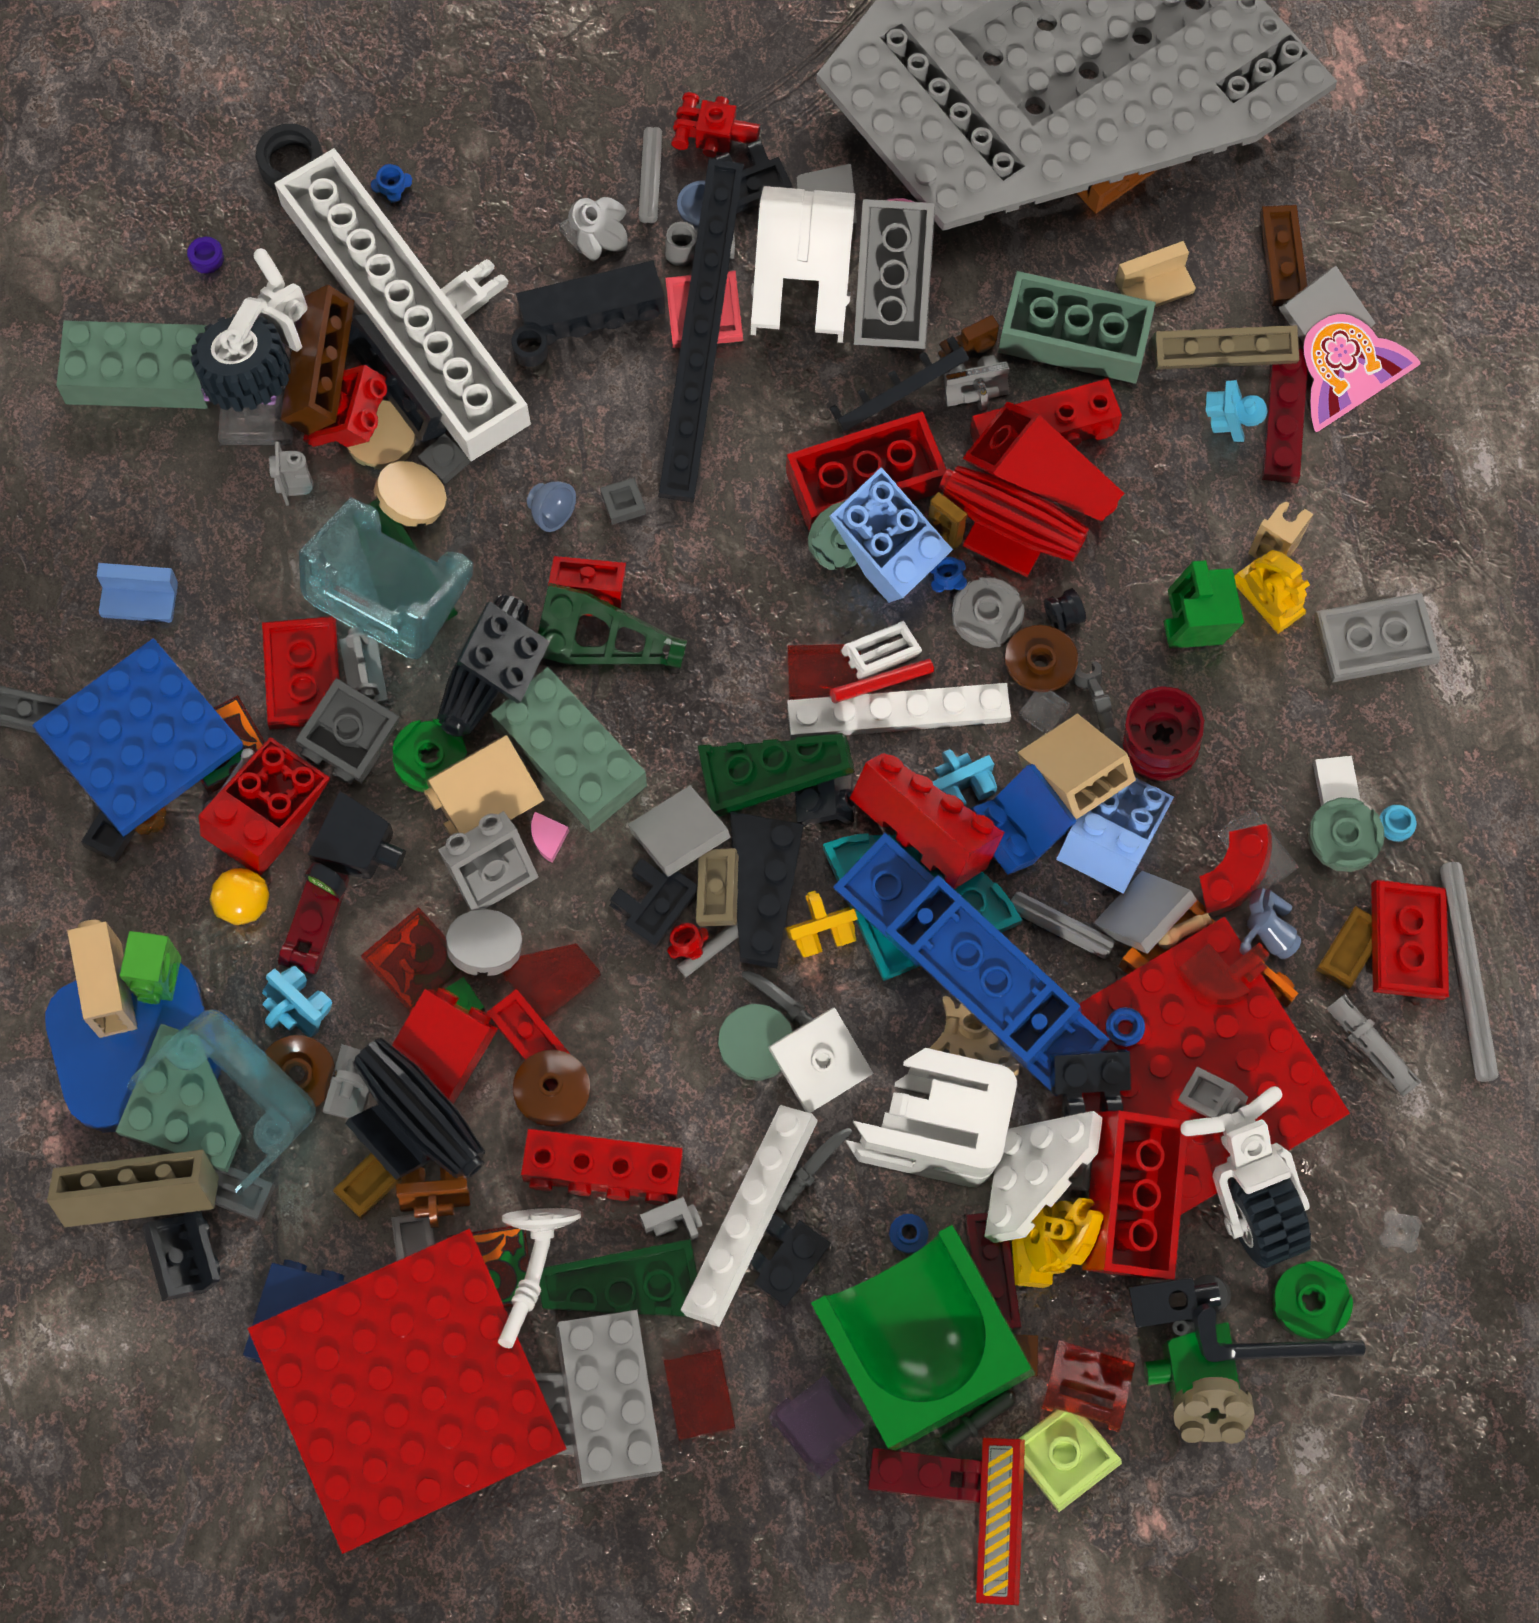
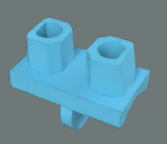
M1237 380L1226 381L1225 391L1207 392L1206 413L1208 417H1211L1213 433L1231 432L1234 442H1244L1245 440L1241 424L1256 426L1262 423L1267 416L1268 411L1265 401L1255 395L1242 398Z
M950 749L942 753L944 764L934 768L935 774L939 778L933 781L934 786L946 794L958 797L962 800L964 806L967 803L960 791L967 787H972L978 800H984L996 793L997 785L992 774L994 763L990 755L972 763L968 753L956 757Z
M296 966L282 973L273 969L266 975L268 983L262 992L267 997L262 1005L270 1012L266 1017L265 1024L271 1029L283 1024L289 1031L297 1026L306 1036L312 1038L319 1032L321 1021L331 1009V999L322 991H316L306 999L299 991L306 987L307 979Z

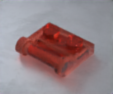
M1059 1340L1055 1349L1041 1409L1053 1412L1055 1408L1107 1424V1429L1119 1432L1124 1418L1135 1363ZM1060 1386L1113 1401L1112 1408L1059 1393Z

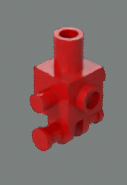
M691 92L683 94V105L677 109V120L674 121L673 130L676 133L671 145L679 150L688 149V139L693 137L696 138V148L703 149V154L707 157H715L717 152L730 153L732 141L749 144L759 139L760 124L736 120L737 106L729 105L727 98L718 96L715 102L702 100L701 108L699 109L696 108L700 101V97L697 94Z

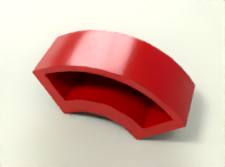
M1267 824L1229 831V848L1224 860L1213 871L1199 876L1206 912L1209 916L1222 915L1238 907L1261 884L1269 867L1272 852L1271 829Z

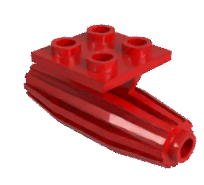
M958 465L954 471L947 469L939 485V489L944 491L943 496L966 512L967 516L975 521L963 546L1027 578L1041 553L1074 562L1089 532L1088 527L1054 503L994 475Z

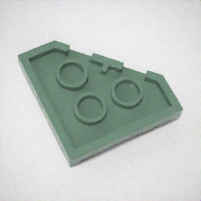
M161 1024L116 1129V1133L169 1153L204 1150L215 1169L228 1173L242 1135L206 1057L203 1046L196 1035Z

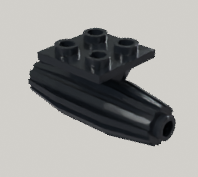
M506 594L498 595L493 602L489 601L486 603L476 625L473 627L448 678L437 716L441 728L447 734L455 737L471 734L494 703L499 692L516 703L522 701L550 641L526 626L530 610L520 599L518 600L514 596H507Z
M383 1038L375 1039V1041L369 1043L355 1057L353 1065L378 1104L350 1117L345 1124L379 1160L383 1167L396 1180L431 1161L436 1162L455 1178L464 1175L468 1179L476 1174L485 1163L482 1160L485 1150L461 1112L424 1071Z

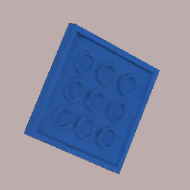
M154 638L32 725L36 733L123 837L244 748L243 742Z

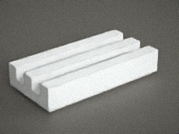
M902 621L845 644L841 652L844 657L849 656L850 661L848 663L852 669L856 667L858 671L856 676L859 680H862L918 657L922 649L905 622ZM899 634L903 636L899 640L882 645L865 654L859 655L858 653L860 650ZM906 646H909V648H907V649H905V650H902V651H900V652H897V653H895V654H892V655H890V656H887V657H885V658H883V659H880V660L875 661V662H873V663H870V664H868V665L865 664V663H867V662H870V661H872V660H875V659H877V658H880V657H882V656H884V655H887V654H889V653H892V652H894V651H897V650H899V649H902V648H904V647H906Z

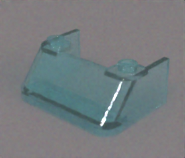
M207 1010L200 1013L177 1032L130 1078L127 1088L133 1092L166 1059L181 1070H193L201 1066L210 1057L266 1112L255 1124L253 1138L256 1145L267 1157L234 1190L240 1196L312 1123L315 1118L316 1107L312 1098L232 1020L221 1011Z

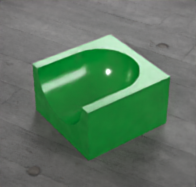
M953 1225L939 1231L938 1235L931 1242L889 1269L849 1289L832 1295H824L811 1303L886 1446L891 1450L898 1451L1036 1374Z

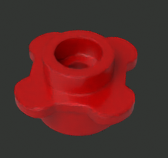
M683 923L675 927L670 934L672 945L667 949L669 956L673 959L684 956L691 960L701 957L703 954V943L709 937L707 929L703 927L697 928L692 923Z

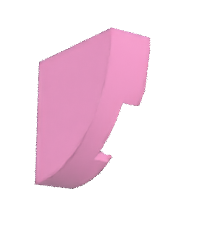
M535 812L531 823L532 838L540 854L549 862L553 863L569 832V827Z

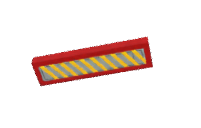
M983 1438L976 1603L1019 1606L1025 1440Z

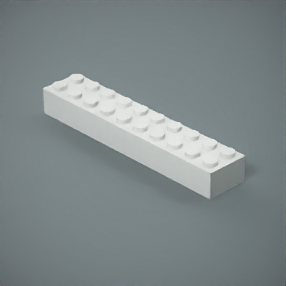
M335 148L274 183L281 206L349 298L355 301L354 304L360 313L368 315L442 413L440 421L470 461L475 460L531 425L527 403Z

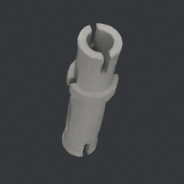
M1346 994L1326 1009L1349 1034L1347 1038L1350 1042L1353 1043L1355 1041L1383 1075L1395 1086L1402 1097L1422 1082L1380 1036L1379 1032L1373 1027L1375 1023L1372 1019L1367 1020Z

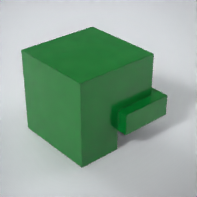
M1206 560L1192 561L1168 588L1173 618L1165 619L1163 622L1169 649L1223 645L1244 624L1233 568L1208 570Z

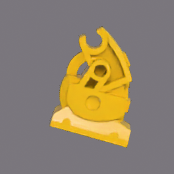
M1271 550L1261 558L1259 557L1234 576L1236 587L1277 634L1306 614V610L1303 607L1305 597L1307 596L1305 589L1310 584L1308 580H1302V567L1287 555Z
M1078 1198L1075 1203L1072 1201L1055 1202L1052 1207L1046 1204L1032 1220L1036 1226L1025 1238L1012 1240L1016 1286L1046 1288L1052 1285L1053 1274L1064 1273L1072 1264L1082 1265L1094 1247L1104 1217L1101 1211L1089 1210L1094 1205L1092 1199Z

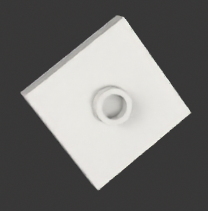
M835 1008L827 1010L768 1047L805 1112L808 1113L813 1112L873 1074Z

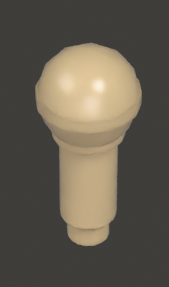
M1199 914L1177 925L1174 924L1157 943L1158 946L1169 950L1179 944L1183 938L1206 928L1207 925L1212 923L1209 914Z

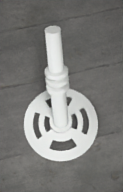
M539 1208L519 1210L502 1215V1222L512 1227L530 1231L531 1239H535L525 1279L519 1281L518 1288H516L515 1295L511 1300L513 1307L498 1340L501 1346L505 1348L513 1347L528 1311L534 1309L541 1292L539 1283L550 1246V1238H554V1229L575 1222L581 1218V1211L568 1208Z

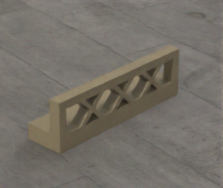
M1297 325L1156 331L1149 340V350L1155 353V370L1295 364L1299 361Z

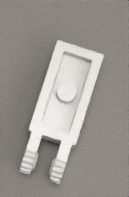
M484 260L468 272L465 270L441 288L463 320L507 287L509 281L501 274L482 287L477 284L489 276L493 269H495L494 264L490 260Z

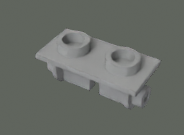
M275 442V456H269L270 476L274 478L276 493H282L286 506H289V496L306 495L312 491L314 484L308 471L304 454L299 451H282L279 442Z
M361 627L349 629V635L346 638L339 639L347 685L377 703L388 701L376 633H363Z

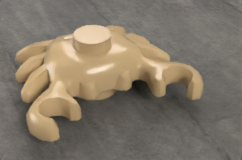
M943 996L946 1025L944 1032L931 1045L930 1049L937 1051L948 1049L951 1054L980 1059L999 1065L1007 1063L1010 1058L1009 1051L993 1050L998 1045V1038L962 1004H960L958 1009H955L951 998ZM1012 1065L1007 1067L1015 1076L1018 1074L1019 1066Z

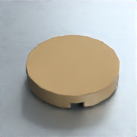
M382 400L378 407V426L370 437V441L347 447L350 455L357 463L363 466L374 467V469L383 470L388 464L408 459L416 442L414 432L393 404L386 400Z
M398 461L388 464L380 472L374 486L375 497L377 495L380 501L379 506L382 511L394 521L406 526L417 527L418 524H432L441 515L447 499L445 487L437 475L425 466L414 462Z

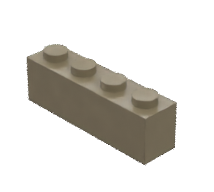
M204 1150L53 1168L47 1202L64 1227L211 1210L215 1207L219 1176Z

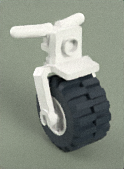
M262 248L254 252V259L267 278L268 283L266 287L260 290L258 299L252 297L245 298L237 314H232V317L227 319L221 317L217 319L218 322L214 325L211 323L204 328L205 332L199 333L195 338L197 344L192 345L191 348L193 355L191 362L205 395L208 396L210 402L214 405L219 404L220 408L228 410L233 407L235 412H242L244 408L248 407L250 410L257 409V405L261 403L264 405L270 403L272 396L278 397L282 392L281 386L287 385L289 381L288 374L291 373L289 359L283 344L296 352L302 348L294 322L299 320L308 309L302 290L294 283L285 287L282 275L267 251Z
M1276 1086L1267 1089L1250 1104L1239 1108L1236 1113L1187 1120L1180 1126L1181 1133L1185 1136L1224 1133L1221 1141L1230 1153V1157L1227 1158L1226 1163L1215 1167L1212 1176L1225 1215L1224 1223L1229 1235H1232L1233 1239L1238 1238L1250 1258L1264 1269L1309 1251L1311 1245V1231L1306 1210L1310 1209V1206L1302 1190L1292 1154L1278 1143L1271 1144L1268 1125L1263 1119L1255 1122V1119L1282 1098V1091Z

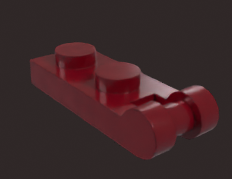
M337 873L344 880L347 888L349 883L348 875ZM306 881L286 941L279 953V965L289 968L292 965L303 967L304 972L314 975L318 972L345 891L340 899ZM300 942L312 945L308 953L298 951Z
M873 1448L868 1490L965 1503H980V1490H977L978 1478L981 1475L982 1461ZM951 1472L963 1473L961 1488L950 1487Z

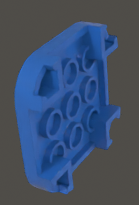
M180 963L172 1001L160 1000V1004H148L138 1001L137 996H134L131 992L138 1028L136 1030L99 1038L83 1019L77 981H73L60 988L50 999L45 1012L46 1031L63 1097L71 1114L86 1127L99 1130L102 1133L116 1132L161 1024L196 1035L203 1046L217 1080L219 1075H221V1061L216 1052L200 994L201 989L191 971L182 963Z

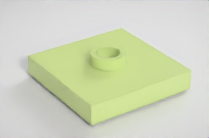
M1069 1399L1019 1438L1025 1440L1024 1469L1058 1512L1122 1464L1120 1457L1072 1399Z

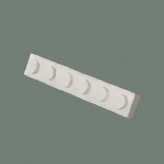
M1007 683L863 694L838 703H833L830 697L787 700L790 740L806 736L842 733L845 736L1006 723L1011 720Z
M782 1105L779 1106L681 1308V1311L687 1317L714 1326H720L818 1122L812 1113Z

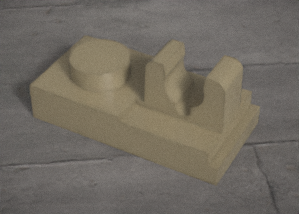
M736 848L712 849L699 857L696 923L700 927L737 924L739 856Z

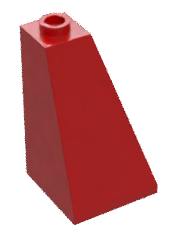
M1008 401L963 457L967 463L996 477L1099 521H1103L1106 516L1115 511L1118 501L1125 494L1039 414Z

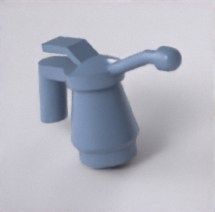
M1262 887L1252 891L1249 902L1251 915L1247 921V926L1251 931L1244 938V942L1241 943L1240 953L1242 955L1250 954L1252 948L1250 942L1258 934L1270 954L1276 955L1280 959L1292 956L1300 947L1301 938L1297 934L1295 927L1276 916V913L1281 916L1289 914L1292 910V905L1270 889L1265 890Z

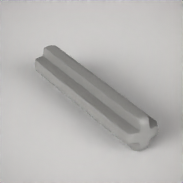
M646 127L643 134L639 220L642 223H655L658 219L662 130L659 127Z
M1016 892L1011 899L1020 917L1103 959L1109 956L1115 941L1107 935L1022 892Z

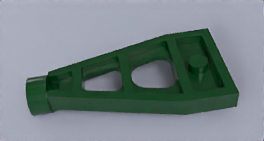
M553 583L548 585L538 634L550 641L542 658L565 664H665L681 669L687 640L673 637L586 591ZM591 614L607 623L610 633L606 643L601 646H582L577 643L575 635L579 618L582 615ZM621 627L629 628L644 635L645 645L641 651H622L615 647L617 633ZM666 644L671 646L669 655L663 653V647Z

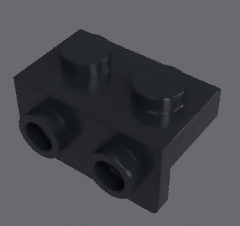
M853 773L795 791L797 823L807 826L838 819L846 824L854 822L853 810L856 804L850 799L853 792L851 778Z
M201 1211L187 1212L182 1216L149 1221L142 1226L162 1301L206 1293L220 1281V1264L217 1257L213 1255L209 1241V1224L203 1218Z

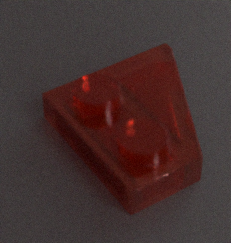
M577 943L521 955L519 960L510 969L501 973L514 990L517 989L543 1021L601 976L599 969Z

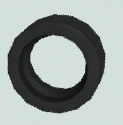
M281 124L269 129L261 136L256 146V161L263 181L273 190L277 191L275 182L291 174L282 173L271 167L270 158L279 148L287 145H299L307 148L311 155L309 162L323 155L317 136L307 127L299 124Z

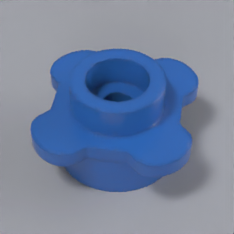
M386 164L381 167L376 174V179L371 181L372 191L384 194L390 202L399 201L403 190L412 185L411 175L403 173L400 167L392 164ZM391 181L395 182L393 185L388 184Z
M945 557L930 572L934 576L931 588L935 592L964 589L967 586V579L963 577V571L966 569L965 563L954 557Z

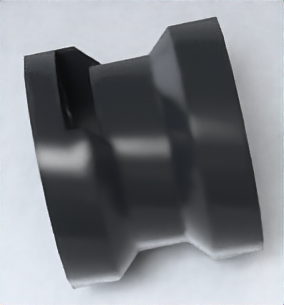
M1073 588L1065 590L1063 595L1058 598L1051 596L1044 599L1045 612L1052 627L1064 631L1067 625L1071 623L1080 624L1086 621L1085 608L1078 593Z

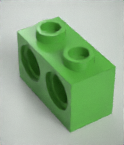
M129 931L120 977L134 996H137L138 1001L148 1004H160V1000L172 1001L181 955L168 936Z

